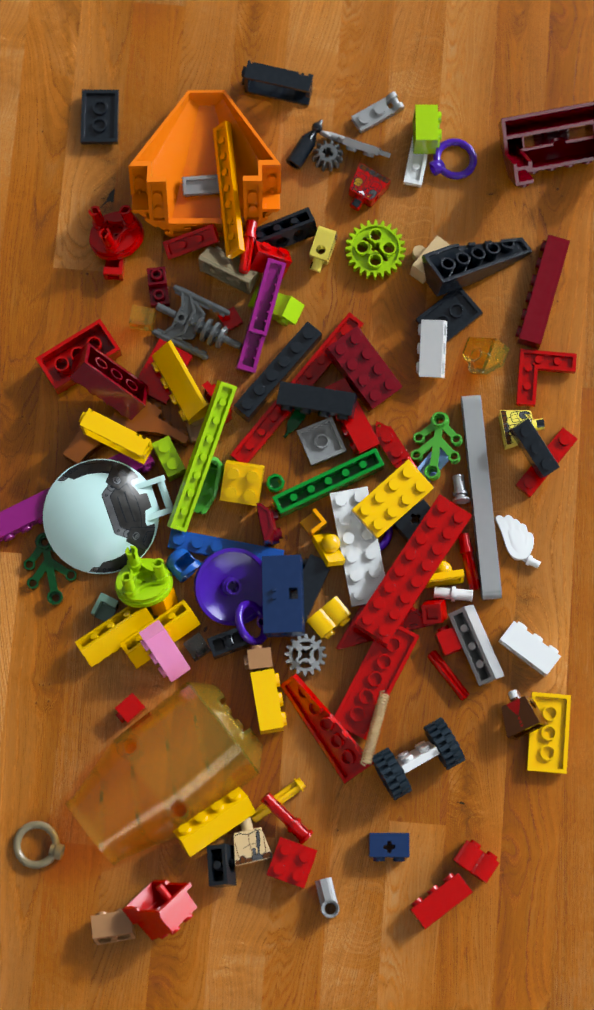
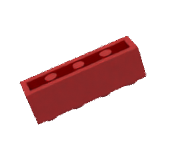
M346 378L325 387L327 389L353 393ZM356 401L354 418H348V421H339L342 425L340 429L344 437H348L351 442L349 444L351 451L359 456L374 448L378 449L380 442L361 406Z

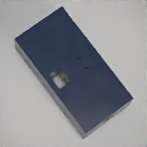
M301 554L262 556L263 633L265 637L305 636L303 559Z

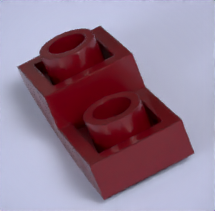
M165 266L146 268L151 309L156 308L158 303L169 307Z

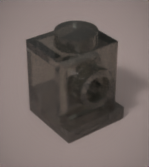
M199 632L183 643L185 649L195 662L211 651Z

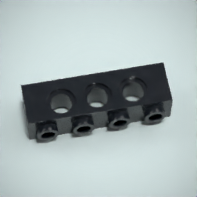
M309 207L257 227L256 241L266 242L277 248H285L315 236L317 232L315 219Z

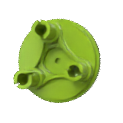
M130 546L131 552L127 547L125 549L128 559L127 565L120 570L115 582L118 598L124 604L136 608L150 607L160 603L172 590V573L164 564L163 559H141L138 555L137 547Z

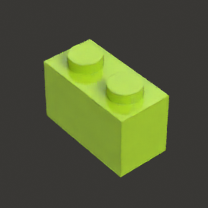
M169 435L152 443L153 450L169 482L185 475L186 469Z

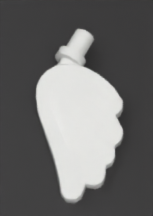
M501 515L496 516L495 521L501 531L509 555L514 560L526 562L525 565H531L538 569L541 562L530 555L534 545V537L532 533L527 531L526 525L521 524L510 515L505 517Z

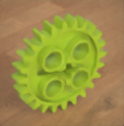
M368 220L367 226L360 223V230L354 227L355 234L349 233L350 239L346 240L348 246L345 247V252H349L346 254V259H351L348 264L349 266L355 265L353 268L354 272L358 269L360 270L359 276L366 273V279L370 275H373L374 280H376L377 275H380L381 279H383L385 273L390 277L391 270L397 272L396 266H402L400 260L405 258V255L402 254L406 251V248L402 247L405 245V241H399L402 238V234L396 235L398 229L391 230V223L386 227L384 226V221L378 225L377 220H375L374 224L371 225ZM376 234L380 239L373 240L371 236ZM359 247H365L367 251L362 253L359 252L357 249ZM390 247L393 249V252L387 253L384 251V248ZM375 259L378 260L380 264L373 265L371 264V261Z

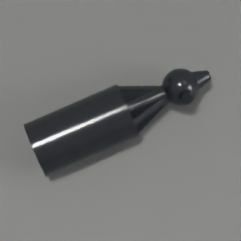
M323 120L315 122L312 125V131L301 136L286 159L288 165L297 170L301 169L315 147L317 133H320L323 129Z

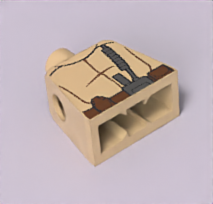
M251 817L241 822V832L234 833L235 865L240 866L273 858L262 828L253 829Z

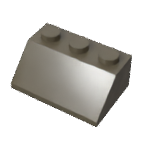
M209 246L198 258L200 271L249 295L260 277V272L250 270L248 274L240 273V258L238 256L233 259L226 257L225 251L217 246L215 248Z

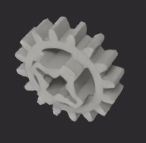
M305 634L304 638L297 636V641L291 639L292 646L287 645L286 649L289 652L285 653V656L289 657L286 660V664H292L290 670L296 669L297 675L303 672L304 677H306L307 672H310L313 676L315 669L320 672L321 668L319 665H325L322 658L327 657V654L322 653L326 647L319 646L322 641L318 640L316 642L314 635L309 639L308 634ZM301 643H310L311 645L302 646ZM294 649L298 653V657L293 660L292 656ZM316 650H318L319 653L318 661H316V659L314 658V653L316 652ZM310 651L309 659H301L302 652L307 653ZM302 664H308L310 667H309V668H303V667H300V666H301Z

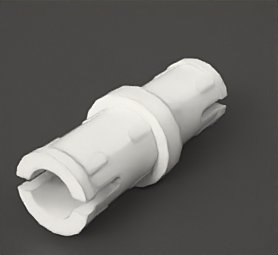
M435 586L434 598L450 599L451 602H455V600L472 602L473 590L457 589L456 586H452V588Z

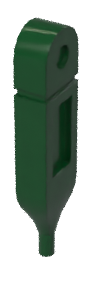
M300 410L294 411L288 420L284 438L299 428L306 418V414L299 413Z

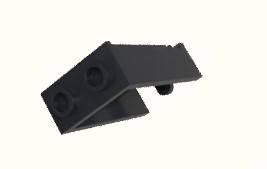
M248 60L247 67L243 66L241 77H243L242 85H244L245 92L309 106L313 91V74L306 76L304 73L299 74L296 71L256 62L251 64L250 60Z

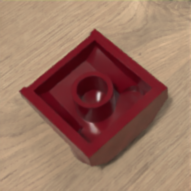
M256 503L264 546L271 547L273 544L280 543L279 539H283L281 528H277L275 522L279 520L277 509H273L272 506L265 507L261 503Z

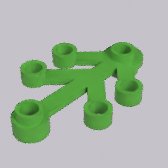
M443 412L434 413L430 420L431 424L413 436L414 442L417 445H422L411 452V458L414 462L422 461L423 455L432 448L430 464L424 469L425 476L430 481L437 480L441 475L438 467L440 448L448 455L449 461L452 464L459 463L461 459L459 453L454 451L442 438L444 431L451 438L453 446L458 447L463 443L461 435L456 434L449 426V417ZM439 420H443L442 423L437 424ZM435 431L434 437L425 443V437ZM454 439H460L458 442H454ZM415 454H420L418 458H414ZM454 455L458 456V457H457L456 459H454V460L451 459L452 456H454ZM432 472H436V475L430 476Z

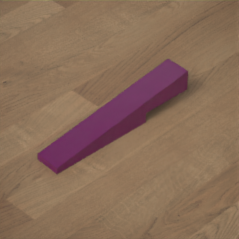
M267 258L235 367L237 370L251 374L256 372L284 274L285 262Z

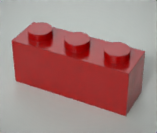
M451 872L442 879L445 883L439 887L434 885L427 891L428 896L424 899L419 897L411 903L413 907L410 911L424 929L428 928L473 893L459 873L454 875Z

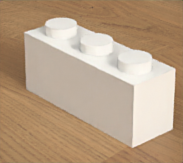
M421 320V324L418 325V335H421L420 343L417 344V354H420V358L416 364V372L419 373V377L445 378L447 321Z
M513 621L498 642L541 675L547 676L561 657L558 654L559 651L551 645H545L539 635L529 633L527 631L528 628L523 623Z

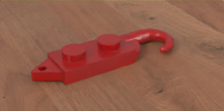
M376 421V437L394 468L398 469L408 459L417 468L392 427Z

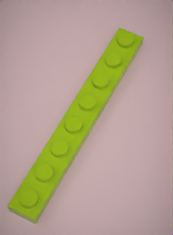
M220 380L216 383L167 526L187 532L237 386Z

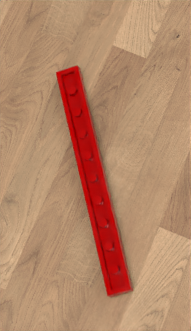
M349 312L290 383L314 386L332 364L324 352L327 347L356 326L361 329L364 323ZM277 399L230 454L234 460L250 463L290 415L291 412L281 410V407L276 404Z

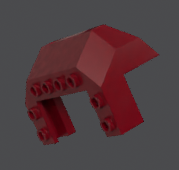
M594 101L501 118L499 122L500 144L506 172L515 186L527 187L530 183H534V179L530 174H536L539 170L552 171L560 166L573 167L577 163L590 164L594 160ZM584 125H585V127H580V128H575V129H568V128H573V127H578V126H584Z

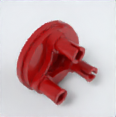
M123 205L119 211L111 212L104 216L98 206H92V211L88 210L93 224L89 243L92 251L99 258L111 261L120 260L130 256L140 247L144 239V228L141 221L133 215L129 205Z

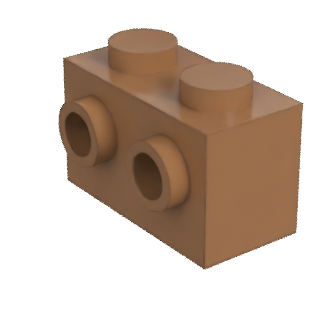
M262 645L251 646V649L247 650V655H244L245 670L249 669L251 673L273 669L271 648H262Z
M123 908L117 909L116 912L108 913L102 911L91 916L92 936L96 945L136 939L135 924L133 925L122 911Z

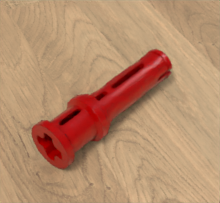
M270 792L261 799V802L287 826V831L289 833L292 832L299 839L300 844L305 843L313 834L311 829L308 830L301 823L300 818L294 817Z

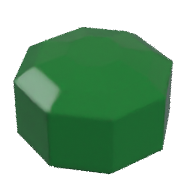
M274 473L267 478L266 486L269 492L277 494L283 490L285 481L281 475Z

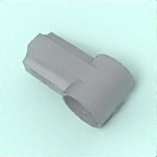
M332 877L315 881L322 914L329 919L335 918L339 913V905ZM327 904L335 905L336 912L329 915L325 912L324 908Z

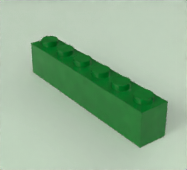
M374 448L273 496L272 502L280 518L285 517L329 496L330 493L344 489L383 470L385 464L377 449Z

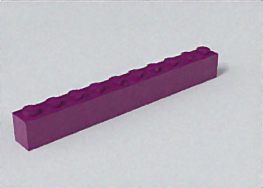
M122 453L109 458L122 462L143 474L151 471L153 466H155L151 454L144 465ZM50 488L0 512V542L3 540L4 542L10 541L15 538L14 535L20 532L26 533L32 529V526L38 523L39 525L43 524V508Z

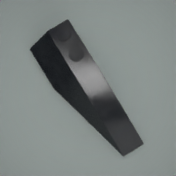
M523 237L501 239L500 242H492L490 240L485 241L483 244L470 242L463 246L452 244L422 255L426 282L436 297L471 285L505 269L531 254L532 249Z

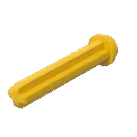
M300 777L294 778V781L275 794L274 798L283 804L301 790L303 792L306 786ZM262 804L255 809L256 813L250 817L256 823L271 811Z

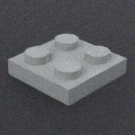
M332 417L297 430L298 437L311 467L347 452Z

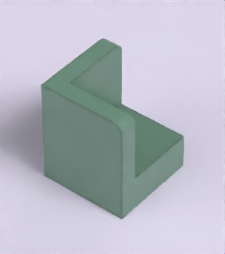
M101 592L91 611V615L105 622L114 616L120 603L118 600Z

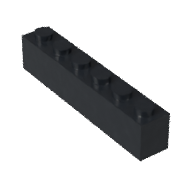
M307 321L234 404V411L249 423L279 389L280 381L285 382L322 340V333Z

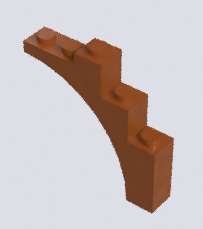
M146 400V406L132 420L123 417L117 410L110 418L136 432L138 436L140 434L142 436L164 438L169 435L171 441L185 448L190 443L189 434L181 428L177 430L172 427L173 424L166 418L161 419L163 416L161 406L153 401L150 403ZM80 428L63 452V456L75 465L87 461L89 457L106 445L84 435Z

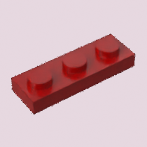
M210 224L163 242L168 260L218 243L220 238L215 224Z

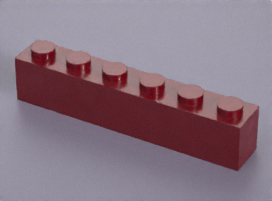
M548 235L547 240L542 241L540 251H543L542 257L537 258L535 268H538L537 275L533 274L530 285H533L532 292L528 291L525 302L528 303L527 309L523 308L520 318L523 320L522 327L518 326L515 337H519L517 344L539 350L570 240Z

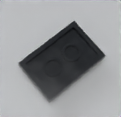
M82 90L81 144L118 145L119 90Z
M460 288L445 295L417 317L416 322L419 325L421 320L447 321L446 343H448L482 316L483 312L468 294Z

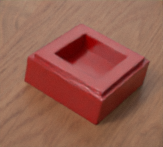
M234 306L228 309L230 310V315H225V317L218 315L223 327L226 326L229 331L243 324Z

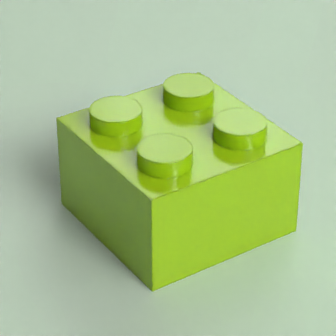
M415 104L413 115V154H435L436 148H440L442 130L440 129L441 112L438 111V105Z

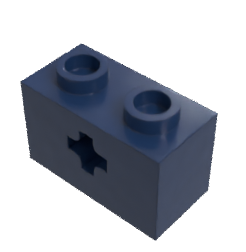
M369 833V858H373V861H385V858H393L395 862H404L405 858L410 857L409 833ZM387 842L394 846L390 853H388L387 849H384Z

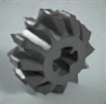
M326 140L323 141V145L316 144L317 149H313L312 152L314 155L312 161L316 162L315 166L317 168L322 166L323 172L326 168L330 172L333 170V167L338 169L339 163L343 162L341 157L343 151L339 150V144L333 146V140L330 141V144H327Z

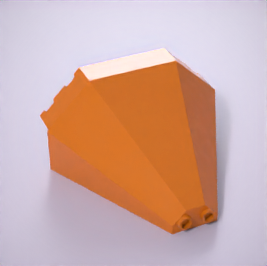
M188 90L128 166L132 195L131 211L142 215L144 220L155 228L158 226L164 230V234L169 237H177L210 224H215L219 237H224L220 194L183 197L182 177L218 175L213 128L225 120L231 123L243 233L245 232L247 220L257 221L258 227L268 219L270 214L273 212L277 213L280 210L281 164L225 90Z

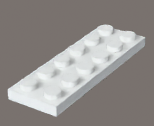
M368 486L329 494L337 536L340 540V551L345 558L343 566L351 607L366 605L385 577L378 539L351 511L369 495Z

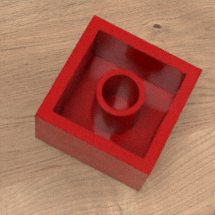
M280 837L267 876L304 889L318 850Z

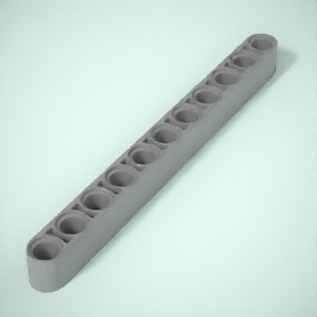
M481 395L461 396L481 599H501L502 588Z

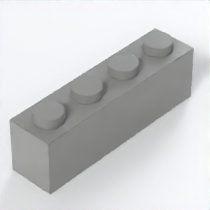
M474 605L464 606L449 613V618L479 686L505 676Z

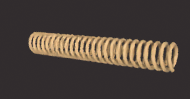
M380 691L371 720L372 723L370 724L364 746L365 749H363L364 752H362L363 755L360 761L363 766L372 764V755H374L373 752H375L374 749L377 746V738L380 735L379 729H381L380 726H382L384 712H386L385 709H387L386 706H388V698L390 697L388 694L381 693L385 691Z

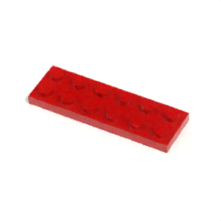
M400 626L386 647L373 640L334 715L345 730L367 740L379 692L385 691L381 693L390 695L420 637L419 635Z

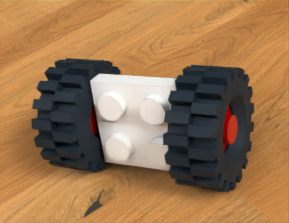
M440 717L423 727L429 741H422L416 744L415 749L410 752L404 751L400 753L397 759L388 747L373 755L372 761L375 770L394 800L412 791L405 773L431 758L438 756L447 770L465 761V756L459 743L443 718Z

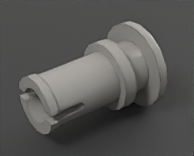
M457 474L452 476L454 486L453 497H455L452 499V502L456 505L469 503L471 499L466 497L468 491L465 490L464 475Z

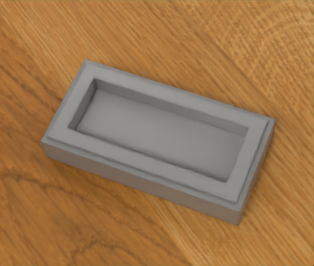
M218 175L182 177L183 197L220 194Z

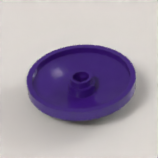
M225 548L209 555L199 566L194 580V594L202 612L217 623L236 626L235 611L242 601H254L263 609L262 561L253 553L240 548ZM246 608L243 612V623L252 621L257 617V614L252 609Z

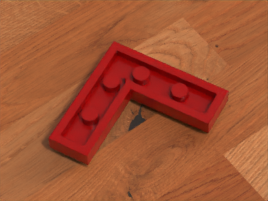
M520 349L516 405L535 407L538 371L575 374L577 354Z

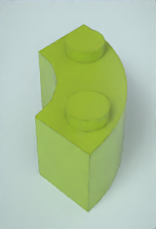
M256 287L248 304V307L253 309L259 287ZM278 293L271 319L276 320L283 326L288 324L296 325L305 305L292 296Z

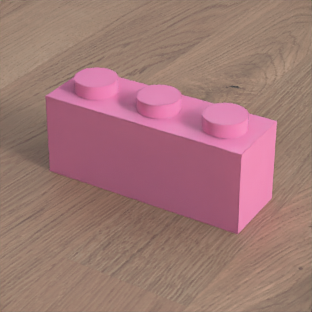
M159 620L139 632L143 639L140 643L146 651L150 649L152 653L149 656L155 665L159 663L160 667L157 669L164 678L167 676L173 682L191 669Z

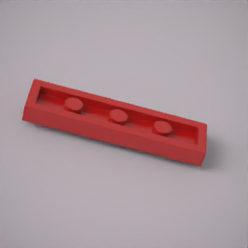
M562 428L547 448L556 462L559 463L578 439L565 428ZM531 466L515 486L528 497H531L548 475L544 478H539Z

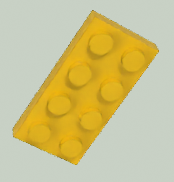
M408 459L351 511L378 539L433 490L434 487Z
M531 692V698L535 701L548 725L529 733L526 771L567 774L571 695Z

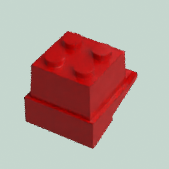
M153 880L122 911L133 925L137 923L153 941L157 938L162 940L169 934H175L181 928L179 925L182 922L185 923L193 917L192 912L197 906L187 893V890L192 886L190 883Z

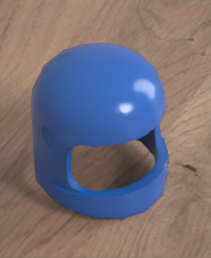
M184 548L176 549L166 560V567L180 583H183L192 576L201 565V562L196 560Z

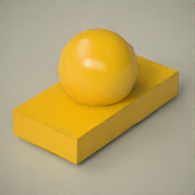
M325 533L312 536L311 540L327 567L344 565L345 558L339 549L340 540L336 535Z
M443 561L425 588L463 583L464 570L452 571L451 565Z

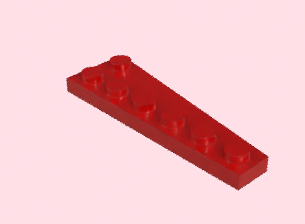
M297 674L291 676L280 685L344 784L374 764L373 761H371L372 764H366V766L360 763L363 755L362 752H364L363 749Z

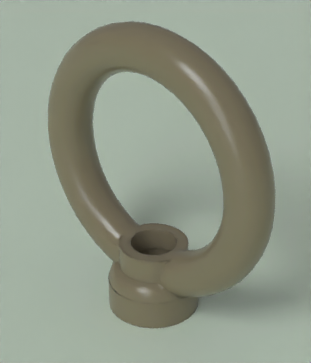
M31 821L24 824L17 831L13 840V851L17 860L22 865L31 869H40L48 866L55 859L61 860L64 855L65 845L60 844L59 836L51 825L43 821ZM32 829L44 830L52 840L49 855L39 861L26 858L21 850L23 836Z

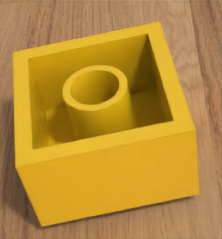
M227 460L225 462L220 500L257 506L256 503L260 501L265 466Z

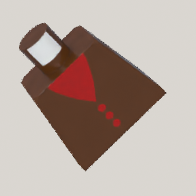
M518 689L508 692L510 703L502 706L507 738L516 740L548 725L533 698L528 696L521 697Z

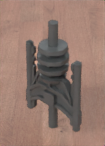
M178 285L173 287L175 294L181 296V307L178 312L163 304H157L155 309L174 318V321L165 331L159 328L152 330V335L166 342L171 340L175 346L205 361L209 358L207 352L199 350L198 347H192V344L184 340H194L200 333L199 340L204 342L208 338L207 345L209 346L216 342L215 348H220L225 343L240 350L242 343L227 336L229 329L226 326L222 330L220 322L213 326V319H208L205 323L206 313L201 306L208 310L212 309L215 313L219 312V315L223 317L230 315V310Z

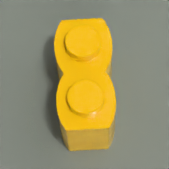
M335 596L307 620V623L321 640L324 638L328 640L336 633L335 628L339 625L343 627L351 620L349 618L351 613L339 598Z

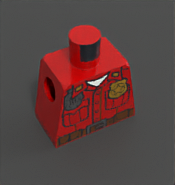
M360 163L349 188V196L353 198L350 207L356 211H359L363 204L372 207L388 190L391 180Z

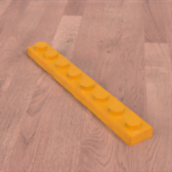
M225 120L213 128L226 257L233 259L243 253L245 248L231 123Z

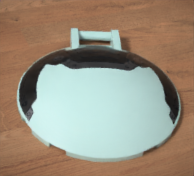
M91 459L68 468L52 484L43 508L44 530L52 549L68 565L91 574H110L120 571L127 565L128 559L125 549L128 547L131 552L130 546L137 547L138 555L142 558L154 541L159 517L171 513L173 509V504L164 481L166 480L165 475L145 480L132 467L111 459ZM156 483L165 505V509L162 510L159 508L152 485Z

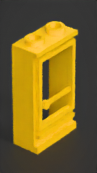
M90 408L87 412H83L79 419L84 435L143 465L153 450L151 439L146 437L144 440L142 435L139 434L138 436L136 432L95 411L92 412Z

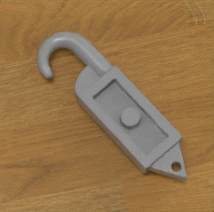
M320 131L321 136L347 145V150L356 152L359 149L364 151L363 155L374 158V155L390 158L391 153L383 151L381 148L333 132Z

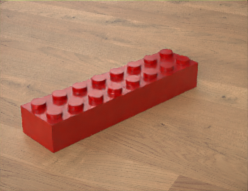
M439 494L355 620L353 626L386 647L470 521L472 515Z

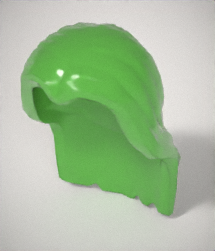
M213 456L194 509L196 513L206 514L216 498L224 474V466L217 457Z

